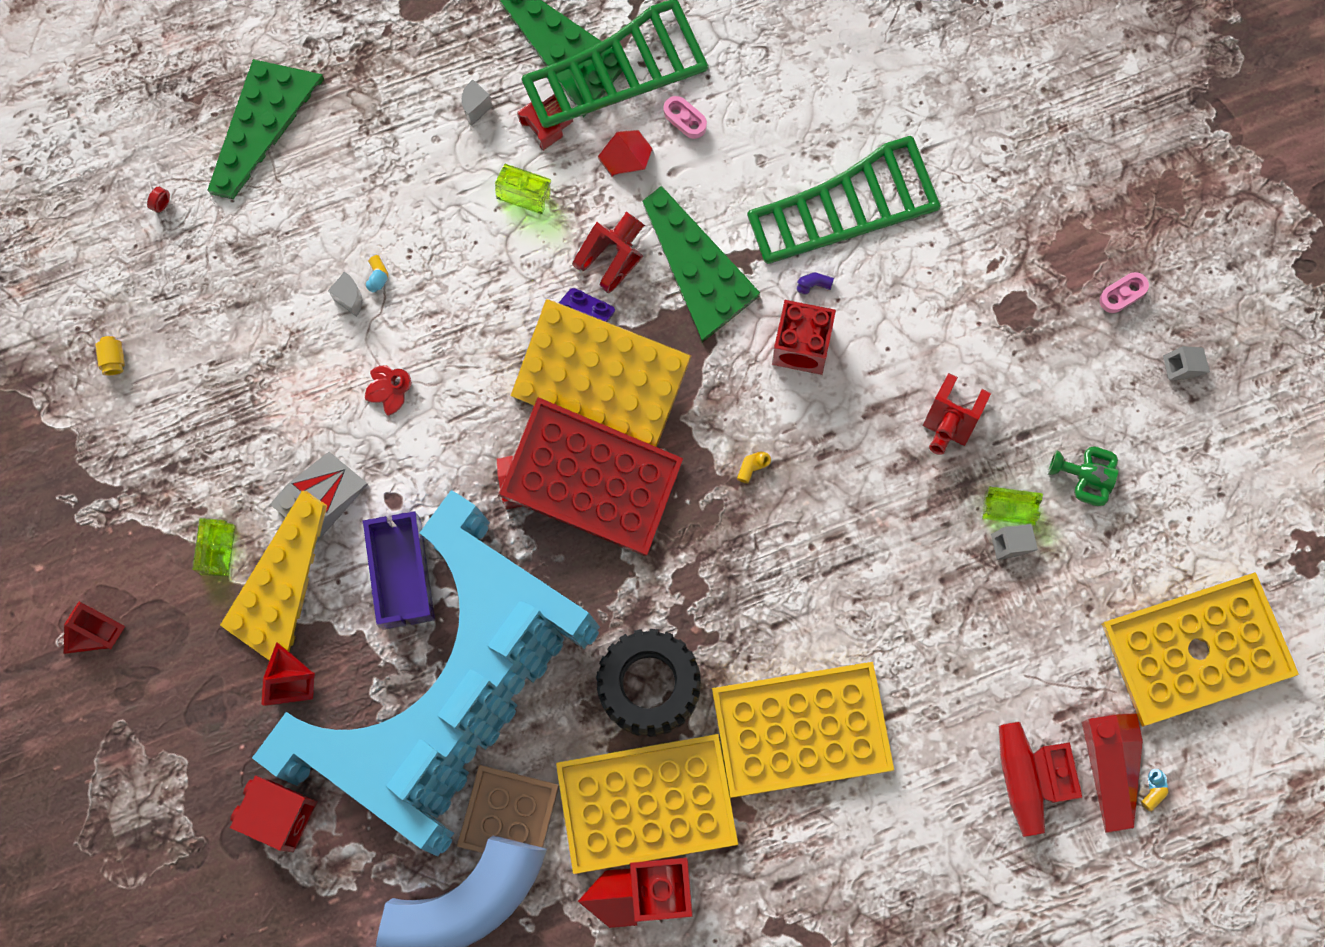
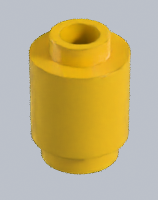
M114 336L100 338V341L95 344L98 368L102 371V375L113 376L123 373L125 362L122 342L116 340Z

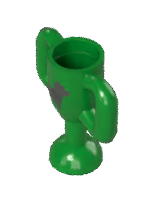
M1093 446L1085 450L1084 464L1080 466L1064 461L1062 453L1055 450L1049 465L1048 475H1055L1060 471L1076 475L1079 479L1074 491L1076 498L1093 506H1104L1108 502L1109 494H1111L1117 480L1118 469L1116 467L1118 465V458L1112 451ZM1092 456L1109 461L1110 463L1108 466L1093 463ZM1088 486L1100 491L1101 497L1085 492L1083 489Z

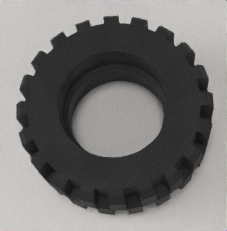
M639 629L635 630L634 634L629 636L624 634L619 637L620 641L616 644L612 643L607 648V654L602 656L599 662L600 668L596 675L598 697L609 718L618 727L638 736L648 735V737H656L657 734L662 733L665 735L672 732V729L677 726H682L685 720L694 712L700 697V670L692 651H689L681 639L677 640L673 634L665 632V634L660 633L658 629H650V631L645 632ZM640 659H659L666 663L673 672L675 678L673 693L661 706L642 708L632 703L625 694L623 687L625 673L634 662Z

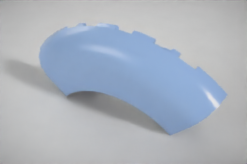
M493 835L488 839L482 857L475 869L455 889L431 899L401 900L392 898L387 901L378 931L376 947H467L484 938L499 927L525 899L542 867L547 849Z

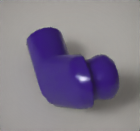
M812 272L798 279L796 289L801 294H808L810 288L814 286L831 290L834 278Z

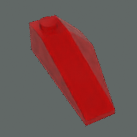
M1137 713L1116 714L1087 719L1082 722L1105 833L1132 829L1135 823L1143 744Z

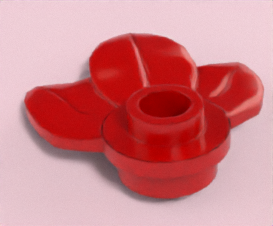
M379 365L370 371L374 381L366 388L364 398L372 403L383 402L385 414L389 416L403 406L405 401L404 393L410 389L412 382L407 371L403 369L393 370L387 365ZM397 377H400V383L395 385V380Z

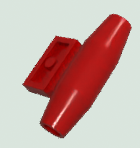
M1021 722L1000 725V761L1010 806L1022 836L1044 834V800L1055 803L1083 798L1070 742L1044 746L1033 753Z

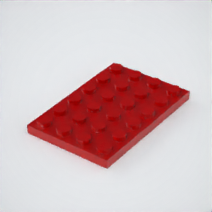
M538 397L498 496L646 556L683 458Z

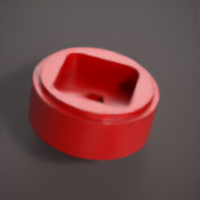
M160 186L155 187L149 194L147 207L156 213L162 212L169 203V191Z

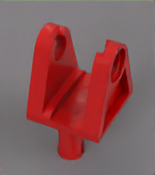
M627 211L613 230L596 222L572 263L573 267L584 272L609 244L615 245L617 243L616 249L619 252L599 284L606 293H611L644 256L632 247V242L642 228L645 227V224Z
M948 373L922 425L936 432L933 441L929 445V449L937 455L945 453L950 440L963 446L966 445L991 395L990 392L982 389L972 410L953 403L948 397L958 377Z

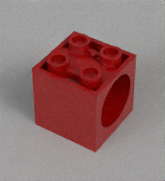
M784 300L774 345L772 365L823 375L836 310Z
M255 775L254 779H250L244 788L243 795L245 797L241 805H238L231 815L230 820L232 824L230 828L279 851L294 853L318 801L272 780Z
M688 858L630 863L635 922L693 917Z

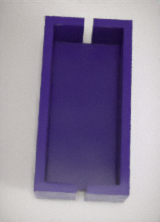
M416 511L392 515V521L396 524V527L392 526L391 521L386 516L362 520L376 625L382 630L406 626V620L411 625L435 621L424 538L419 533L422 530L419 515Z

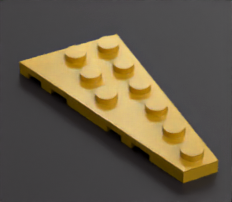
M301 491L220 626L269 661L276 642L288 652L290 647L293 646L295 639L294 631L297 619H300L309 582L310 565L314 562V549L317 537H320L327 509L325 503L307 491Z

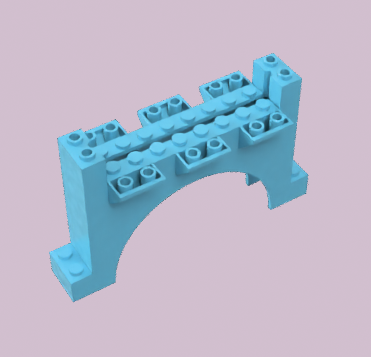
M453 490L448 493L419 532L434 545V549L446 560L453 574L459 597L460 614L456 641L451 656L436 682L416 703L402 713L382 723L352 730L321 728L305 723L286 712L252 757V759L273 775L295 786H298L299 783L309 776L311 767L420 849L435 856H439L440 853H444L449 848L454 832L434 817L438 818L439 815L444 814L451 805L450 800L453 795L465 786L467 782L466 777L469 772L462 767L474 758L477 746L479 745L485 750L488 746H492L497 741L500 735L499 731L503 725L509 723L514 717L517 704L511 698L523 689L525 685L524 680L527 678L534 683L537 678L539 679L544 675L549 660L552 656H556L563 647L562 642L564 638L562 635L585 649L588 644L591 645L596 640L599 634L598 629L600 628L589 612L478 540L487 533L490 522L476 505Z

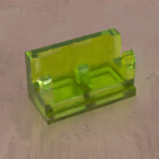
M504 164L495 181L496 199L543 214L545 199L550 198L551 179Z
M989 486L984 493L982 519L1025 525L1032 524V526H1035L1041 514L1039 512V505L1042 502L1043 493Z
M199 518L193 571L199 575L229 577L236 525L227 523L226 520Z

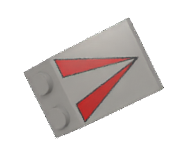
M328 452L289 482L270 505L286 518L301 491H307L325 503L327 509L320 537H317V543L365 489L368 483Z

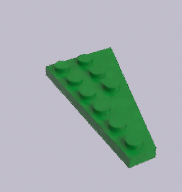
M499 0L501 6L515 25L522 31L524 37L536 50L537 55L546 67L570 58L602 42L542 0ZM609 48L601 53L600 56L612 82H614L623 71L613 49ZM590 59L579 64V68L594 100H597L606 91ZM567 69L557 73L559 82L570 100L576 106L585 104L570 70Z
M252 60L207 189L211 195L234 200L251 177L250 173L258 163L264 160L266 157L265 153L271 145L277 143L297 116L296 112L304 102L307 103L311 98V92L317 85L320 86L323 82L324 77L322 74L260 60Z
M660 186L642 201L643 207L657 235L661 249L666 256L676 284L703 343L760 297V292L674 198Z

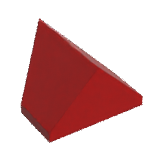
M639 130L620 131L615 133L598 155V159L611 177L620 173L645 170L653 148Z
M79 601L64 624L63 654L112 649L125 626Z
M278 642L275 644L263 677L261 704L268 706L313 699L315 673L309 670Z
M631 869L604 871L578 900L582 906L609 928L638 926L634 919Z

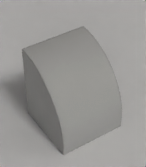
M472 79L464 88L461 98L466 118L471 125L493 107L490 94Z
M343 272L328 292L334 301L357 317L362 307V295L352 277Z
M1182 346L1163 355L1169 380H1184L1210 372L1205 351L1202 347Z
M1032 524L1003 527L991 534L997 560L1017 557L1038 550Z

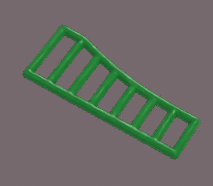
M667 0L650 6L622 29L597 45L550 66L524 74L521 80L541 125L544 128H548L706 72L709 65L679 1ZM672 9L697 64L687 68L683 67L660 18V13ZM649 19H651L675 71L673 73L661 75L639 28ZM632 34L653 80L639 84L620 43L628 35ZM611 47L630 88L619 92L616 91L600 56L601 53ZM590 59L608 95L594 100L579 68V64ZM567 69L570 70L585 103L571 108L556 75ZM544 78L548 79L562 112L548 116L533 82Z
M906 136L884 143L861 161L822 184L782 200L748 211L747 216L763 260L766 264H771L940 210L941 204L914 137ZM907 147L929 202L928 204L918 207L914 206L893 151ZM882 156L885 158L905 211L893 215L889 211L871 165ZM861 171L864 172L881 216L880 219L867 222L851 181V178ZM841 184L858 225L845 230L842 228L829 193L831 189ZM817 196L821 198L833 230L832 234L819 237L806 203L807 200ZM797 205L810 240L795 245L783 213L784 209ZM772 213L786 247L775 252H771L759 217Z

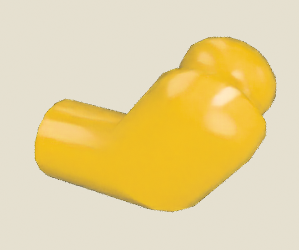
M762 451L746 456L741 465L737 480L748 484L753 471L770 465L771 456Z

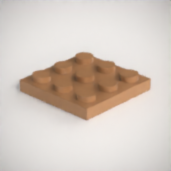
M479 765L457 847L483 853L488 839L494 835L543 848L559 785Z

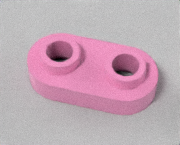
M673 96L666 100L664 103V115L670 123L692 139L700 138L705 134L707 121L702 113L682 97ZM674 110L680 111L679 114H673L672 112ZM692 125L698 126V128L695 130L691 129L690 127Z
M1130 273L1104 289L1099 299L1100 305L1106 312H1120L1146 294L1149 282L1141 273ZM1129 286H1135L1137 291H1132ZM1108 299H1115L1116 304H1111Z

